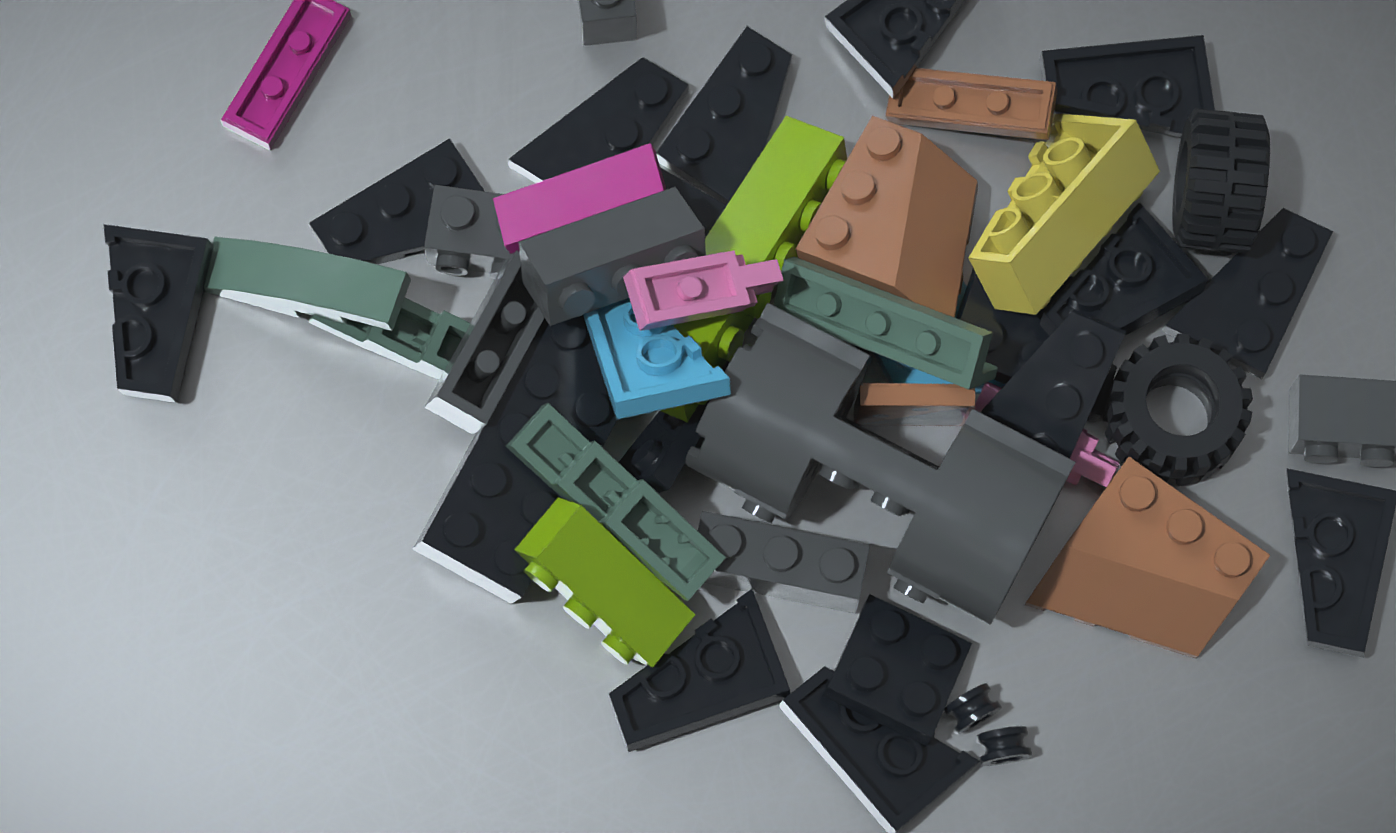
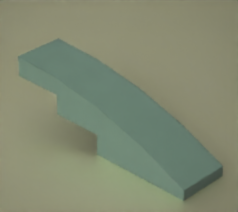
M214 237L212 242L214 248L203 292L300 318L301 313H306L346 324L347 319L393 331L411 278L405 271L329 253L254 240Z
M406 297L404 298L393 331L347 319L346 324L311 315L308 321L358 346L439 380L470 325L469 322L445 310L439 314Z
M549 403L543 404L506 445L513 454L563 499L582 505L648 570L685 601L690 600L726 558L643 479L636 480L596 441L589 442Z

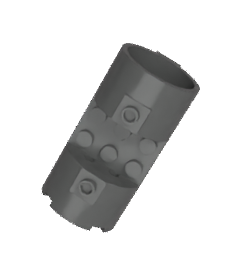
M767 303L760 318L755 322L751 333L759 338L752 346L745 344L743 347L739 346L724 372L730 378L731 395L710 399L696 429V432L699 433L698 435L705 438L700 449L693 446L690 448L686 456L685 465L734 490V493L746 499L742 509L769 523L773 522L776 515L783 519L791 517L822 464L819 475L848 490L855 487L859 488L860 484L875 491L870 501L900 517L909 514L910 510L914 511L915 514L887 571L888 574L897 578L893 588L921 603L925 602L928 595L937 600L941 599L991 625L1076 462L972 409L941 465L937 466L846 418L857 396L866 370L873 359L872 356Z

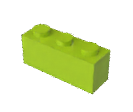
M558 497L515 548V551L529 563L524 572L544 590L551 593L554 588L557 589L568 600L563 606L564 610L588 629L594 624L606 636L601 644L624 664L628 665L634 659L653 668L695 616L674 593L580 504Z

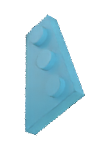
M630 298L583 314L616 419L731 395L730 378L719 366L713 368L702 357L701 347L691 336L684 338L673 325L639 331Z

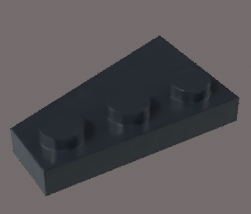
M746 26L656 151L659 163L716 200L727 205L767 145L790 69L792 54Z
M1204 35L1045 50L1041 52L1039 58L1042 80L1056 82L1058 92L1054 109L1056 112L1071 115L1134 119L1137 121L1140 129L1181 137L1185 122L1193 109L1215 110Z

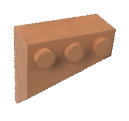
M872 115L796 247L798 258L955 318L958 294L961 295L963 283L962 270L966 245L969 244L978 182L922 133Z
M1128 457L1064 545L1025 605L1042 611L1047 609L1073 617L1074 621L1093 627L1095 625L1127 634L1131 639L1196 659L1270 557V554L1131 457Z

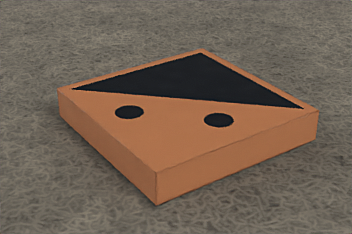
M863 383V385H860L854 404V422L859 425L963 426L969 413L975 408V387L968 390L956 384Z

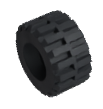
M1199 108L1193 109L1183 128L1174 180L1172 226L1179 247L1246 254L1253 246L1262 223L1270 167V135L1263 115Z
M1177 333L1174 341L1169 343L1166 335L1156 337L1148 348L1142 344L1133 350L1129 360H1124L1109 389V395L1103 411V421H1108L1109 425L1105 435L1108 443H1117L1118 448L1115 456L1121 463L1125 462L1128 457H1131L1165 482L1169 478L1176 479L1177 486H1186L1195 477H1198L1200 482L1211 477L1217 468L1221 469L1229 461L1245 437V431L1251 423L1253 411H1249L1248 406L1252 402L1253 397L1251 388L1242 387V383L1247 377L1242 367L1239 366L1232 370L1228 365L1233 356L1227 350L1223 349L1217 355L1209 350L1213 341L1201 337L1198 345L1190 344V334ZM1162 386H1179L1189 390L1199 398L1206 410V429L1189 436L1175 435L1165 431L1155 423L1148 411L1146 403L1147 394Z

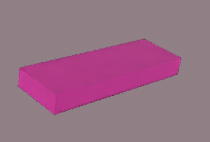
M293 0L221 119L223 126L271 151L351 17L350 9L333 0Z
M649 143L495 197L493 201L504 246L510 254H513L516 250L519 251V241L666 190L656 151L652 144Z

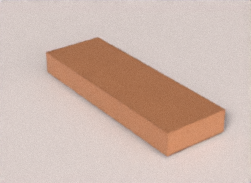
M916 68L896 97L893 99L889 95L886 119L889 122L900 125L1049 140L1058 88L1056 82Z

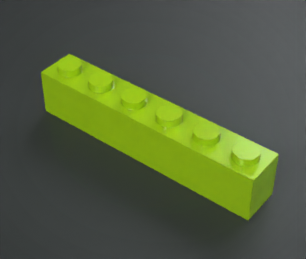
M785 116L706 236V255L734 250L736 255H743L746 265L777 259L782 271L785 259L798 257L796 252L798 243L847 160L844 137ZM772 292L756 295L758 303L741 312L674 324L673 326L684 338L691 336L701 347L702 357L713 368L719 366L722 369L727 361L730 362L739 346L742 347L746 330L754 318H760L766 304L770 303ZM709 400L659 411L688 422L698 405H705Z

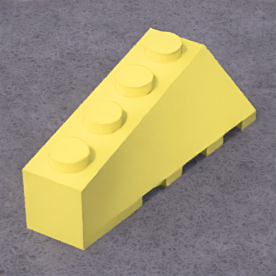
M1054 113L1049 140L1035 143L1028 155L1032 164L1025 177L1014 179L1007 191L1011 198L1008 207L995 211L968 257L994 309L1036 315L1050 302L1054 293L1081 266L1082 261L1103 237L1110 233L1113 225L1132 203L1141 197L1145 188L1158 175L1160 170L1136 120Z

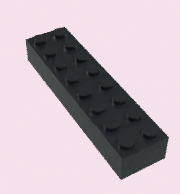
M661 168L666 190L673 187L677 188L704 227L706 238L727 205ZM583 315L552 326L549 325L545 318L543 319L487 425L475 434L413 550L511 604L523 597L532 580L524 572L529 563L515 551V548L556 499L562 497L513 454L506 445L541 406L547 403L559 412L589 442L596 441L602 448L618 420L616 419Z

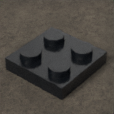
M869 594L828 682L823 697L927 746L933 737L972 643Z

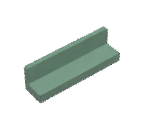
M792 257L784 260L781 271L784 281L778 283L774 306L838 339L968 390L995 379L998 367L985 362L993 332L800 258Z

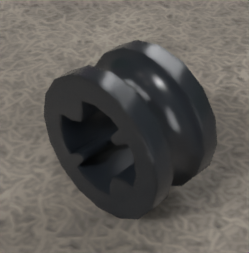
M988 683L971 689L945 707L944 712L946 715H953L957 720V725L954 728L958 734L972 729L1001 710L1002 706L998 701L993 702L988 697V693L991 690Z
M1005 727L978 734L976 736L977 744L983 745L985 748V754L980 757L981 765H1001L1031 757V748L1025 747L1023 744V738L1028 735L1027 727Z

